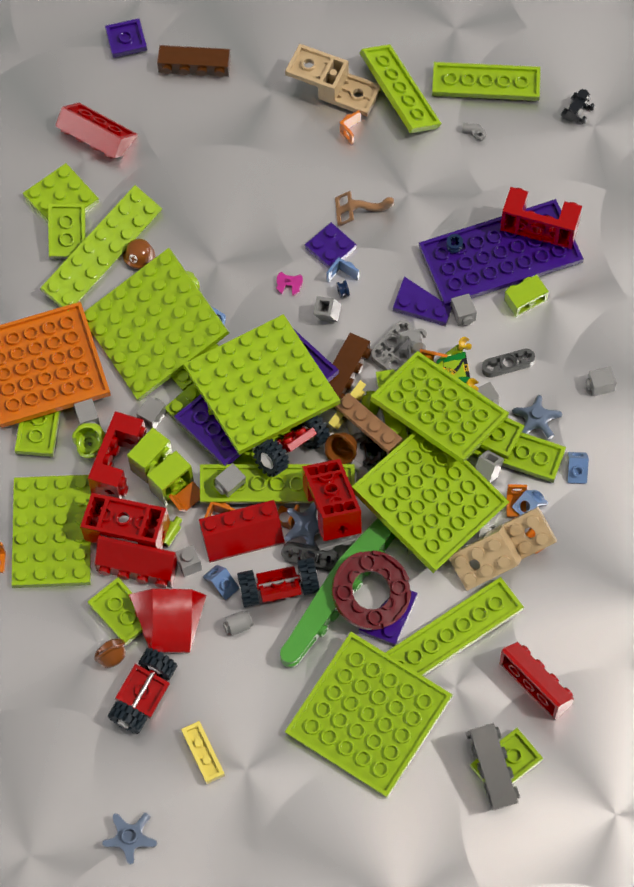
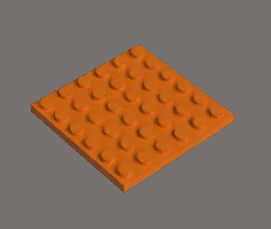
M81 302L0 325L1 428L74 407L75 403L92 399L95 401L111 396Z

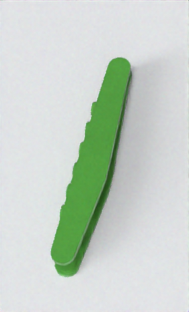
M378 518L340 557L289 639L281 648L280 659L284 666L288 668L297 666L317 639L326 634L331 621L335 622L340 613L333 601L332 582L339 566L348 557L358 552L380 551L385 553L396 538ZM372 572L361 573L356 577L352 588L353 593L360 589L363 584L362 581Z

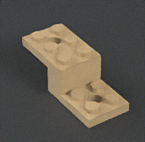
M302 44L298 45L285 70L286 76L317 86L318 99L353 112L359 110L361 115L367 117L381 91L379 84L349 74V61ZM306 63L313 64V66L310 68H307L304 65ZM359 92L362 93L363 96L355 97L354 94Z
M536 507L488 531L482 539L458 550L449 560L465 589L468 591L518 566L522 559L556 543L557 539L540 508ZM525 529H533L535 536L532 538L526 536ZM477 560L480 563V568H472L470 561Z

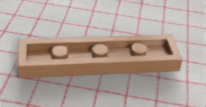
M347 393L340 400V404L335 406L336 410L388 454L403 442V438L351 394Z

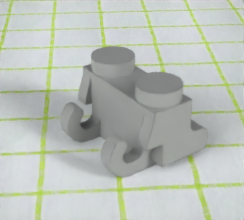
M411 329L400 332L402 342L405 341V338L410 341L406 350L401 349L399 351L400 358L409 359L417 351L420 352V349L426 350V346L422 343L421 334L423 338L427 336V332L424 329Z

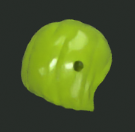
M83 423L79 425L72 434V440L77 446L79 455L83 458L96 457L106 433L96 423Z

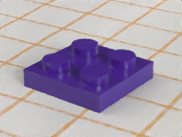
M139 18L105 25L113 58L147 51Z
M330 222L305 244V248L330 269L338 257L344 260L357 249V244Z

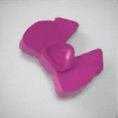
M283 272L278 274L276 289L280 294H283L286 286H292L293 296L300 293L303 285L302 275L290 276L285 275Z

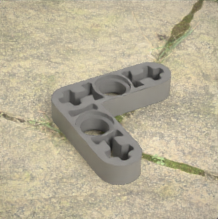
M399 321L372 349V361L384 371L392 370L389 368L390 363H398L399 368L405 363L394 353L407 340L405 338V341L402 342L401 337L398 335L400 334V328L412 329L409 321ZM389 339H394L397 341V344L389 346L386 342ZM383 352V357H376V353L381 354Z

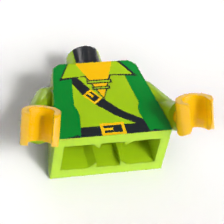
M462 337L459 340V344L445 353L448 356H441L436 360V364L478 391L479 388L474 385L479 382L474 378H470L466 352H463V349L470 350L472 345L470 343L465 345L469 338Z

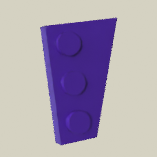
M404 276L393 305V311L446 326L452 307L445 305L443 301Z
M410 590L409 606L403 616L394 624L379 630L360 628L358 633L393 647L396 646L418 593ZM388 599L379 608L383 607Z

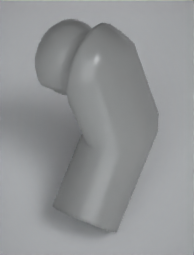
M463 123L462 132L472 133L477 140L485 139L486 132L479 124Z
M355 459L351 462V464H355L357 482L369 470Z

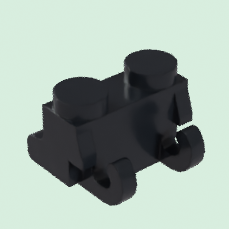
M581 89L578 93L574 92L571 97L574 101L570 104L569 109L564 108L561 116L572 122L575 120L585 124L587 121L586 116L580 118V115L584 109L593 111L595 104H587V101L591 100L590 94L586 89Z
M366 436V440L360 443V449L365 451L366 459L363 460V466L371 467L372 465L374 467L387 456V452L368 436Z

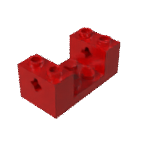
M510 187L502 211L500 230L572 249L580 223L582 206L575 202L564 201L558 220L552 216H543L533 211H526L529 191Z
M114 412L88 476L91 493L120 499L126 497L129 488L126 483L127 478H125L124 470L113 467L114 457L119 455L120 446L132 450L147 434V428L143 419Z
M336 459L302 466L303 490L308 502L314 501L316 505L318 529L323 541L361 534V509L341 460Z
M91 493L80 528L84 540L88 542L98 543L100 535L134 541L141 545L162 549L170 525L167 508ZM120 517H129V520L127 522H119Z

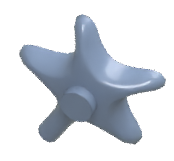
M541 395L535 398L533 405L530 407L513 408L512 413L525 419V427L522 433L528 434L533 429H541L548 440L555 436L547 422L562 417V412L545 409L542 406L543 398Z
M314 502L305 512H298L292 508L287 509V513L294 519L295 525L285 535V541L288 542L294 538L303 537L308 545L315 546L314 537L319 532L316 518L317 508Z
M144 812L137 823L128 824L119 814H114L112 819L117 828V835L114 838L104 840L103 846L121 848L125 853L128 864H133L136 848L155 847L157 845L155 839L142 834L143 827L151 816Z

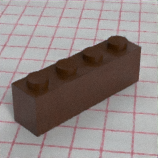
M159 45L158 72L163 74L229 77L230 49Z
M351 332L333 362V365L339 370V374L329 381V384L340 400L346 395L348 389L351 390L353 388L356 374L359 375L364 366L363 362L365 359H369L372 351L369 340Z

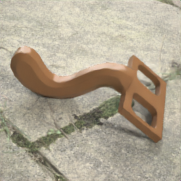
M351 191L335 197L339 227L354 220L353 211L357 208L378 212L388 210L394 206V199L392 197L385 198L380 203L353 200ZM348 196L347 204L340 206V199ZM349 211V219L341 222V215Z

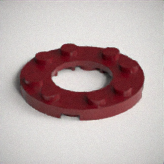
M380 551L355 553L339 566L332 582L334 604L342 617L358 628L365 630L386 628L399 620L409 606L411 598L409 577L403 566L386 553ZM376 572L388 582L390 595L383 607L374 610L366 609L355 600L352 590L353 583L361 573Z

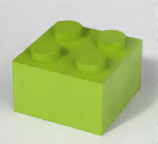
M152 427L127 454L130 470L148 484V471L153 466H158L166 455L172 454L170 440Z
M177 451L166 455L163 461L158 466H153L147 474L150 491L165 506L171 501L169 498L170 494L176 495L188 484L194 482L192 466Z

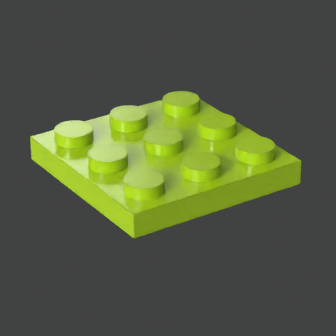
M67 163L23 192V197L47 223L48 203L85 204V212L99 203V198Z

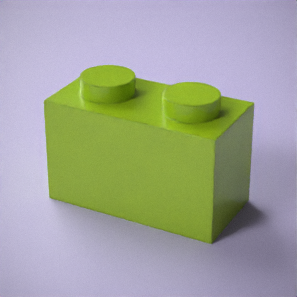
M538 275L525 278L522 283L516 286H510L505 291L504 301L517 317L547 301L549 291Z

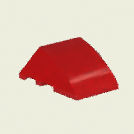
M149 589L129 594L148 648L156 649L162 653H190L207 595L192 589Z

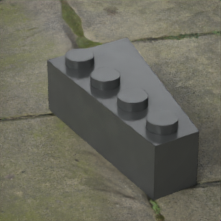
M494 723L467 731L465 733L467 739H472L473 742L471 743L472 754L475 759H479L477 768L481 778L485 779L483 786L492 811L517 804V799L520 798L517 787H513L511 781L514 776L511 767H507L505 761L507 753L505 747L500 745L499 739L501 734L498 726L495 727Z

